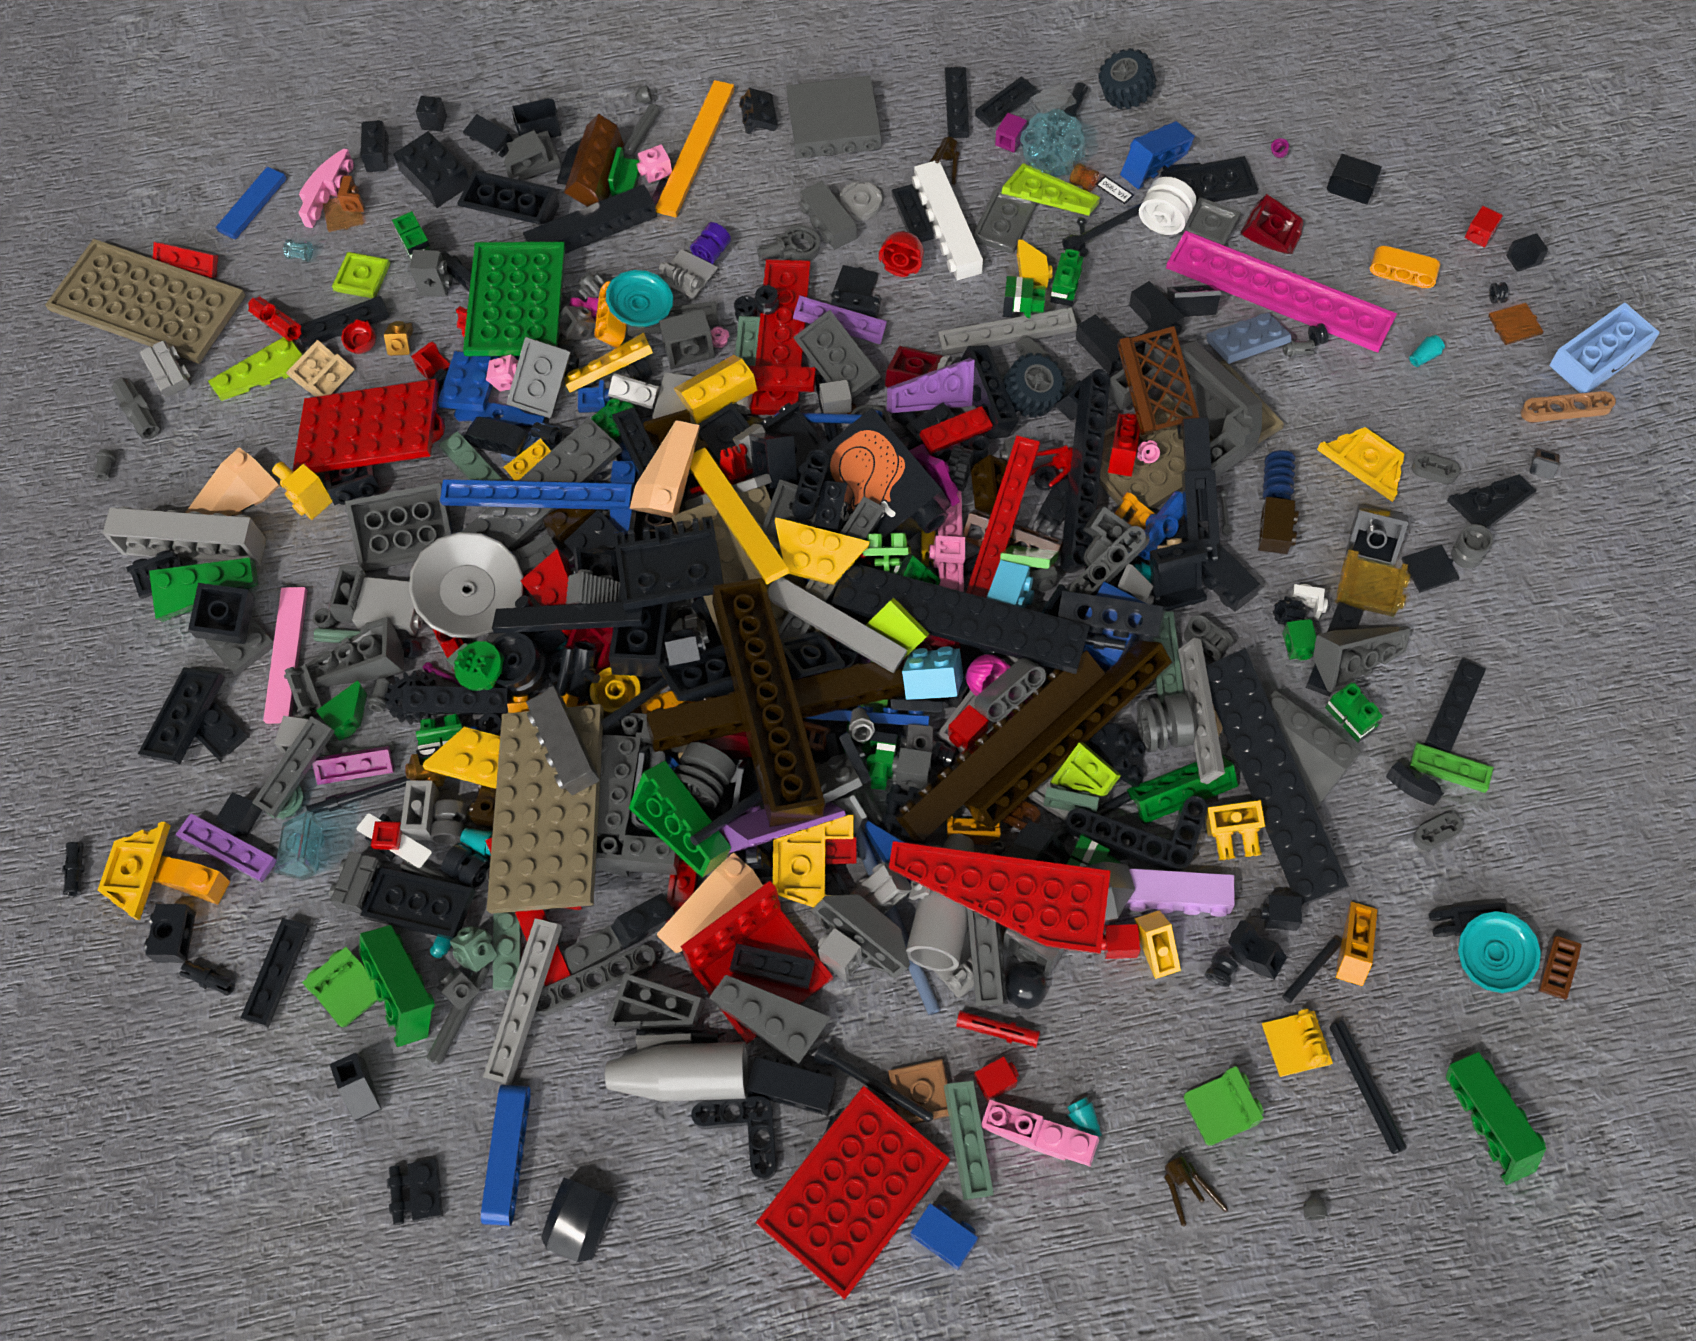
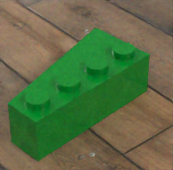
M250 557L149 571L155 619L161 622L192 611L198 583L249 589L259 585L256 563Z
M665 760L643 772L628 808L702 878L714 871L725 861L731 849L729 843L718 830L695 846L691 842L690 837L712 822Z
M391 925L360 933L358 951L370 981L375 980L374 987L379 1003L384 1001L387 1024L389 1027L394 1026L396 1029V1036L394 1037L396 1047L428 1038L431 1013L435 1007L434 999L431 993L426 992L422 975L416 973L411 955L406 953L403 948L401 936L395 933Z
M1479 1052L1450 1064L1446 1079L1464 1111H1471V1120L1477 1134L1486 1137L1490 1149L1487 1152L1492 1161H1499L1504 1169L1505 1174L1501 1175L1505 1184L1509 1185L1535 1173L1546 1151L1545 1141L1538 1132H1534L1528 1123V1117L1524 1110L1517 1107L1511 1099L1508 1087L1504 1083H1500L1495 1076L1492 1064L1488 1060H1484Z

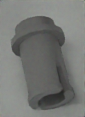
M1291 339L1290 343L1283 345V353L1289 358H1293L1294 355L1314 354V350H1311L1315 349L1313 340L1294 341Z
M100 449L95 456L97 464L93 476L105 481L110 478L111 466L116 458L111 450Z
M386 679L376 680L372 697L368 698L367 701L369 709L375 712H382L387 708L385 705L387 699L384 695L389 693L388 685H392L390 681Z

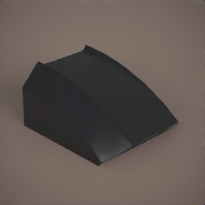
M563 1178L541 1236L545 1248L575 1262L592 1260L618 1202L602 1192L571 1179Z

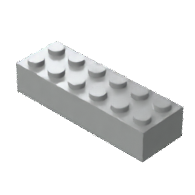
M126 506L109 509L102 533L122 555L156 557L157 553L169 550L174 551L181 559L219 562L250 557L255 561L256 565H261L267 540L252 519L246 515H237L235 517L226 516L221 513L207 515L196 511L180 513L175 510H167L164 512L151 508L136 510Z

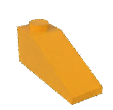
M162 855L153 879L154 882L217 905L231 882L220 871L198 863Z
M1350 902L1337 960V979L1363 986L1373 963L1377 919L1376 908Z

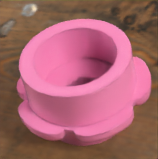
M720 326L710 330L713 347H724L729 338L728 330Z
M1144 441L1138 446L1137 458L1140 461L1153 463L1159 458L1160 449L1155 441Z

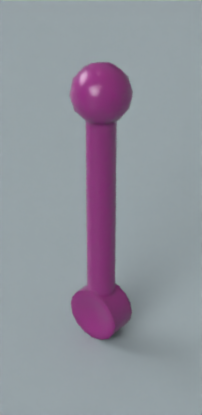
M426 662L423 665L425 672H433L459 685V687H464L456 678L434 668L430 662Z

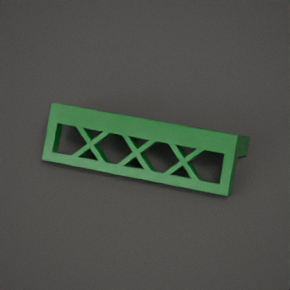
M1222 755L1225 773L1209 784L1200 782L1198 764L1194 762L1141 783L1139 787H1131L1127 789V793L1137 804L1140 820L1146 824L1178 811L1189 797L1199 796L1206 800L1238 787L1234 765Z

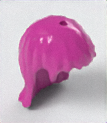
M993 654L979 656L969 665L966 673V682L971 692L977 697L1011 666Z

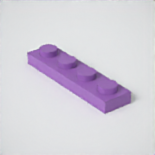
M799 296L793 319L811 324L831 310L850 336L881 344L887 321Z
M191 813L175 834L183 841L261 883L277 862L274 857Z

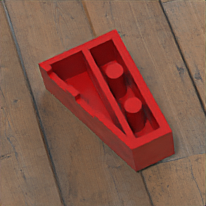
M556 549L520 580L541 606L567 605V583L569 581L568 577L572 575L568 558L559 549ZM562 630L563 633L570 637L572 630Z

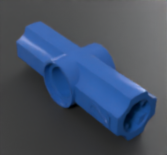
M1174 491L1161 510L1147 518L1145 531L1149 534L1150 540L1146 548L1138 554L1143 559L1150 560V551L1158 549L1157 545H1161L1167 537H1173L1177 533L1178 522L1184 515L1183 494L1181 492Z

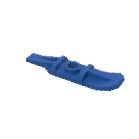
M487 402L484 412L456 409L454 413L458 421L473 422L475 417H483L516 426H533L534 423H544L545 420L544 416L527 414L517 407ZM503 415L502 418L496 419V416Z

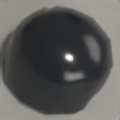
M1022 964L1013 967L1006 978V990L1009 1001L1018 1008L1030 1009L1039 1006L1045 998L1047 990L1044 973L1033 965Z

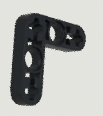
M754 1096L747 1097V1099L703 1101L693 1107L691 1117L694 1124L700 1129L748 1125L750 1167L753 1175L757 1179L764 1181L774 1176L777 1166L773 1110L767 1098ZM758 1103H762L763 1108H767V1111H763L761 1117H757L756 1112H748L749 1118L744 1119L745 1111L743 1104H747L748 1110L756 1109ZM734 1105L739 1108L740 1114L735 1120L725 1118L724 1111L728 1106ZM715 1107H720L719 1115L721 1121L716 1122V1116L707 1117V1122H702L701 1118L697 1117V1115L702 1113V1109H707L708 1113L711 1114L717 1113ZM761 1130L766 1131L770 1136L768 1143L763 1146H759L754 1142V1135ZM771 1149L770 1154L765 1153V1160L767 1164H771V1167L766 1169L765 1174H762L760 1169H756V1166L761 1164L760 1154L754 1155V1151L765 1152Z

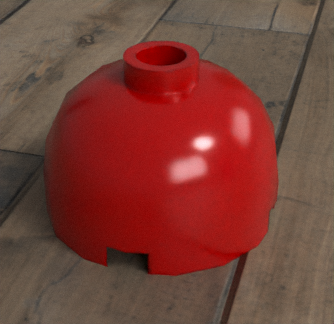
M898 231L889 235L879 250V261L881 262L882 260L884 263V269L900 277H908L910 273H918L924 260V248L921 240L916 235L906 231Z

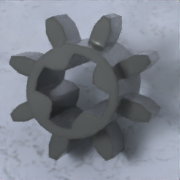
M589 271L578 280L580 285L578 291L585 299L588 296L597 298L605 281L598 272L593 275Z

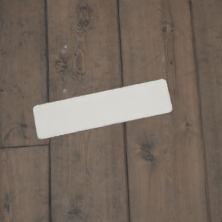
M367 814L358 825L357 831L372 839L374 823L381 820L371 814ZM403 833L401 834L399 850H390L418 868L422 867L432 853L431 850Z

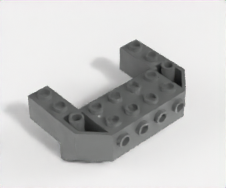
M1158 339L1156 344L1169 350L1173 342L1172 339ZM1178 340L1199 417H1208L1209 435L1214 438L1210 442L1211 469L1215 470L1216 478H1218L1256 449L1262 431V401L1196 341ZM1146 343L1143 356L1147 355L1151 345ZM1153 348L1148 359L1160 365L1166 354ZM1168 356L1162 367L1175 373L1179 364L1176 359ZM1138 358L1139 363H1140V365H1141V363H1142L1143 360H1141L1140 358ZM1145 362L1141 371L1144 376L1152 380L1157 368ZM1124 369L1110 378L1109 399L1121 410L1133 403ZM1160 370L1154 382L1167 388L1172 377ZM1174 379L1169 390L1182 396L1185 391L1184 383ZM1144 381L1147 388L1149 383ZM1151 385L1148 391H1150L1155 386ZM1166 393L1176 404L1178 403V399ZM1181 402L1179 407L1189 416H1192L1190 406Z
M629 713L608 729L603 728L596 865L602 871L622 877H628L629 871L677 875L680 856L662 839L627 835L626 832L630 813L628 807L632 800L639 752L646 744L652 745L647 728L646 714ZM687 745L664 751L683 753Z

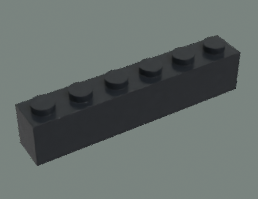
M643 184L522 233L525 242H564L565 254H568L578 248L588 246L593 242L657 217L655 203Z

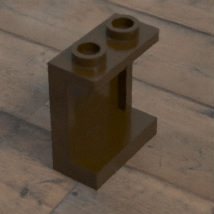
M688 409L643 423L655 451L658 450L676 420L691 423ZM698 436L694 452L704 447L709 452L706 441H701Z

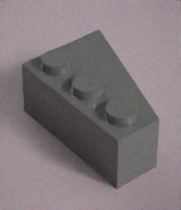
M624 973L606 1026L612 1029L698 1027L706 1001L700 997Z

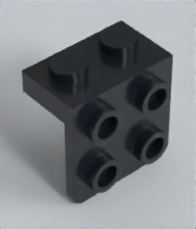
M1117 723L1104 725L1089 739V748L1121 775V780L1132 787H1139L1144 778L1143 758L1145 746L1143 741Z

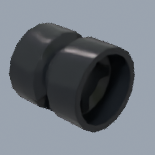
M457 843L448 851L443 859L441 870L454 879L459 878L460 883L475 890L486 880V873L490 868V860L479 853L474 854L473 849L465 844Z

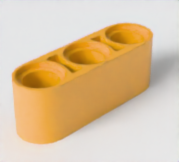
M1379 246L1374 252L1370 271L1372 274L1382 278L1421 288H1431L1436 283L1440 262L1432 257L1389 246Z
M607 281L599 292L595 338L617 348L625 338L626 324L619 321L609 310L606 303V289L610 281Z

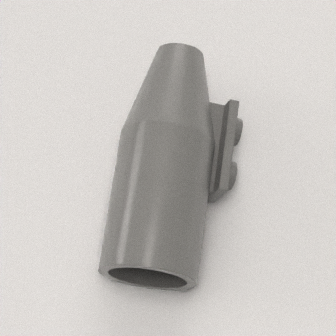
M952 834L947 838L943 847L940 848L974 852V842L965 835ZM912 881L909 898L912 900L919 898L906 948L908 959L918 966L934 971L955 970L959 966L968 928L967 908Z
M677 1032L657 1035L650 1033L636 1036L637 1053L606 1062V1088L612 1091L662 1102L747 1099L748 1096L746 1088L749 1081V1065L746 1042L693 1044L691 1034Z

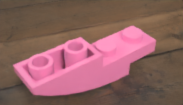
M342 149L327 159L316 169L301 189L299 195L303 204L298 213L305 227H314L316 221L320 219L325 203L329 201V195L337 196L343 176H348L352 172L354 162L348 149Z
M989 1100L981 1123L982 1128L1015 1143L1064 1161L1069 1159L1090 1167L1099 1142L1098 1136L1044 1120L1043 1116L993 1100Z

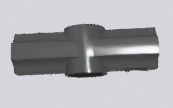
M121 377L115 380L112 389L121 403V409L128 420L133 423L139 436L142 439L156 437L160 429L151 415V409L143 396L138 393L134 383L130 378Z

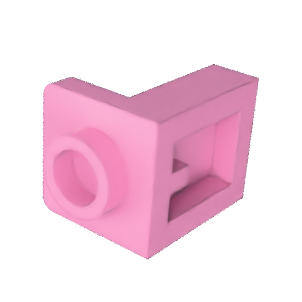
M936 536L934 545H929V559H933V568H938L939 562L964 563L965 537Z

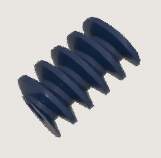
M1279 450L1265 457V474L1263 478L1264 500L1266 497L1291 500L1290 496L1294 493L1293 486L1295 483L1293 478L1295 476L1294 461L1296 456L1294 453Z

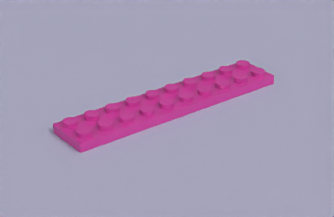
M1188 231L1184 232L1166 266L1169 270L1204 284L1213 285L1219 290L1307 325L1316 327L1322 323L1325 325L1328 333L1377 353L1397 313Z

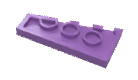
M968 358L888 387L887 411L898 413L931 410L942 402L948 408L972 406L975 360Z

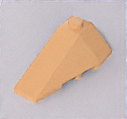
M675 421L637 481L630 509L669 518L679 514L700 425Z
M239 447L220 464L185 513L196 511L207 515L221 513L226 516H237L242 513L241 510L253 504L256 506L265 501L280 486L253 457Z
M733 852L708 876L657 933V936L675 953L682 951L681 945L762 887L761 881L753 869Z

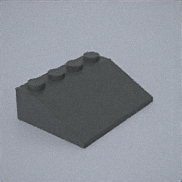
M442 483L345 501L358 564L364 572L415 562L420 552L436 539L453 534L450 507L443 506L440 503Z
M1274 690L1268 697L1317 809L1354 764L1361 751ZM1230 747L1224 756L1238 765L1233 750Z

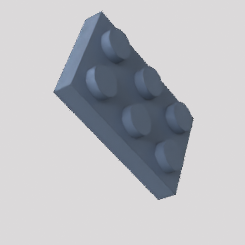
M1269 312L1206 334L1207 342L1228 364L1291 342V334Z

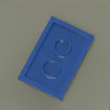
M454 351L438 399L439 408L484 412L493 386L486 380L489 361L497 359L499 356H465L464 352Z

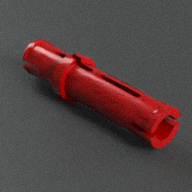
M960 1010L956 1023L958 1028L961 1027L1006 1040V1043L1012 1044L1013 1041L1034 1048L1037 1047L1040 1035L1039 1030L1036 1031L1017 1026V1022L1011 1021V1023H1006L964 1012L963 1010Z

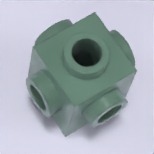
M473 926L465 927L458 932L456 937L450 940L454 949V958L462 967L478 972L497 957L491 944L492 938L485 929Z

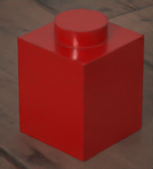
M1482 206L1471 222L1465 239L1485 248L1497 230L1503 215Z
M968 705L948 725L950 741L955 746L968 750L975 744L974 740L979 735L988 731V719L971 705Z
M1138 924L1105 925L1101 951L1105 952V959L1138 958L1140 953Z
M1005 1057L979 1069L974 1074V1079L987 1103L989 1100H993L1016 1088L1018 1082L1016 1078L1019 1077L1012 1062L1007 1063Z

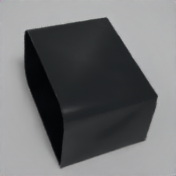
M548 98L512 106L513 120L519 136L533 130L536 134L548 131L550 138L561 136L556 105L553 99Z
M1341 154L1330 176L1327 191L1331 194L1368 205L1370 197L1374 193L1382 166Z

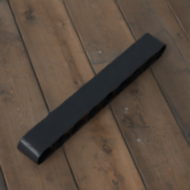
M1103 369L1094 370L1080 383L1060 565L1067 573H1075L1087 566L1083 559L1084 553L1093 541V537L1083 529L1097 509L1110 389V377Z

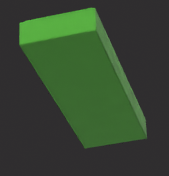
M1420 743L1415 744L1409 768L1484 793L1489 788L1494 768Z

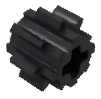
M1285 596L1284 600H1279L1278 603H1275L1273 614L1278 624L1285 627L1287 622L1305 620L1307 610H1305V604L1302 603V600Z

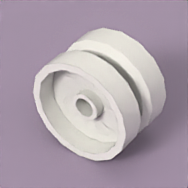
M1160 177L1151 184L1139 208V216L1149 229L1159 234L1175 235L1185 227L1196 204V195L1185 182L1177 178Z

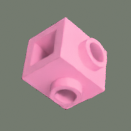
M662 144L638 153L639 163H637V168L640 175L646 177L648 183L671 175L670 159Z
M511 354L490 360L486 380L500 392L510 390L518 360Z

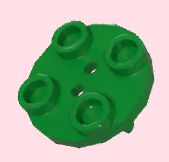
M614 398L609 400L607 405L600 409L597 414L593 415L591 420L617 443L620 435L613 422L612 414L633 408L634 406L629 402Z
M476 641L468 644L464 649L458 651V657L454 661L456 679L469 690L480 691L493 688L502 672L503 654L494 645L486 641Z

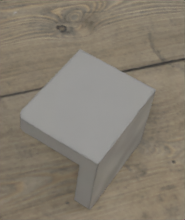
M847 380L819 384L823 413L842 414L851 412L852 399Z

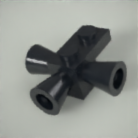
M944 402L920 417H917L915 411L892 413V418L905 427V435L899 437V439L908 450L921 444L925 446L919 435L921 430L956 417ZM945 448L931 454V456L947 462L949 457H951L952 450Z

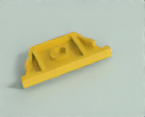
M1366 427L1355 430L1352 434L1338 436L1335 441L1329 443L1324 441L1319 444L1317 450L1390 501L1393 502L1395 500L1404 459L1403 452Z
M775 518L782 559L788 567V574L835 585L845 571L849 570L855 563V560L869 547L870 542Z
M463 727L424 762L423 767L428 771L496 789L500 736Z
M166 822L158 823V827L150 831L143 829L135 832L130 837H123L114 841L98 887L100 893L136 920L141 919L171 827Z

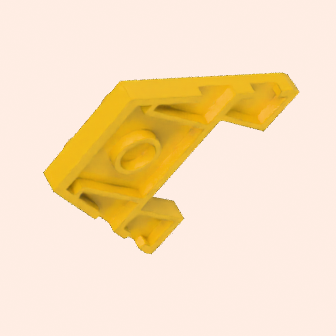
M847 815L773 840V885L777 889L778 896L814 907L824 896H833L825 894L826 839H854V815Z

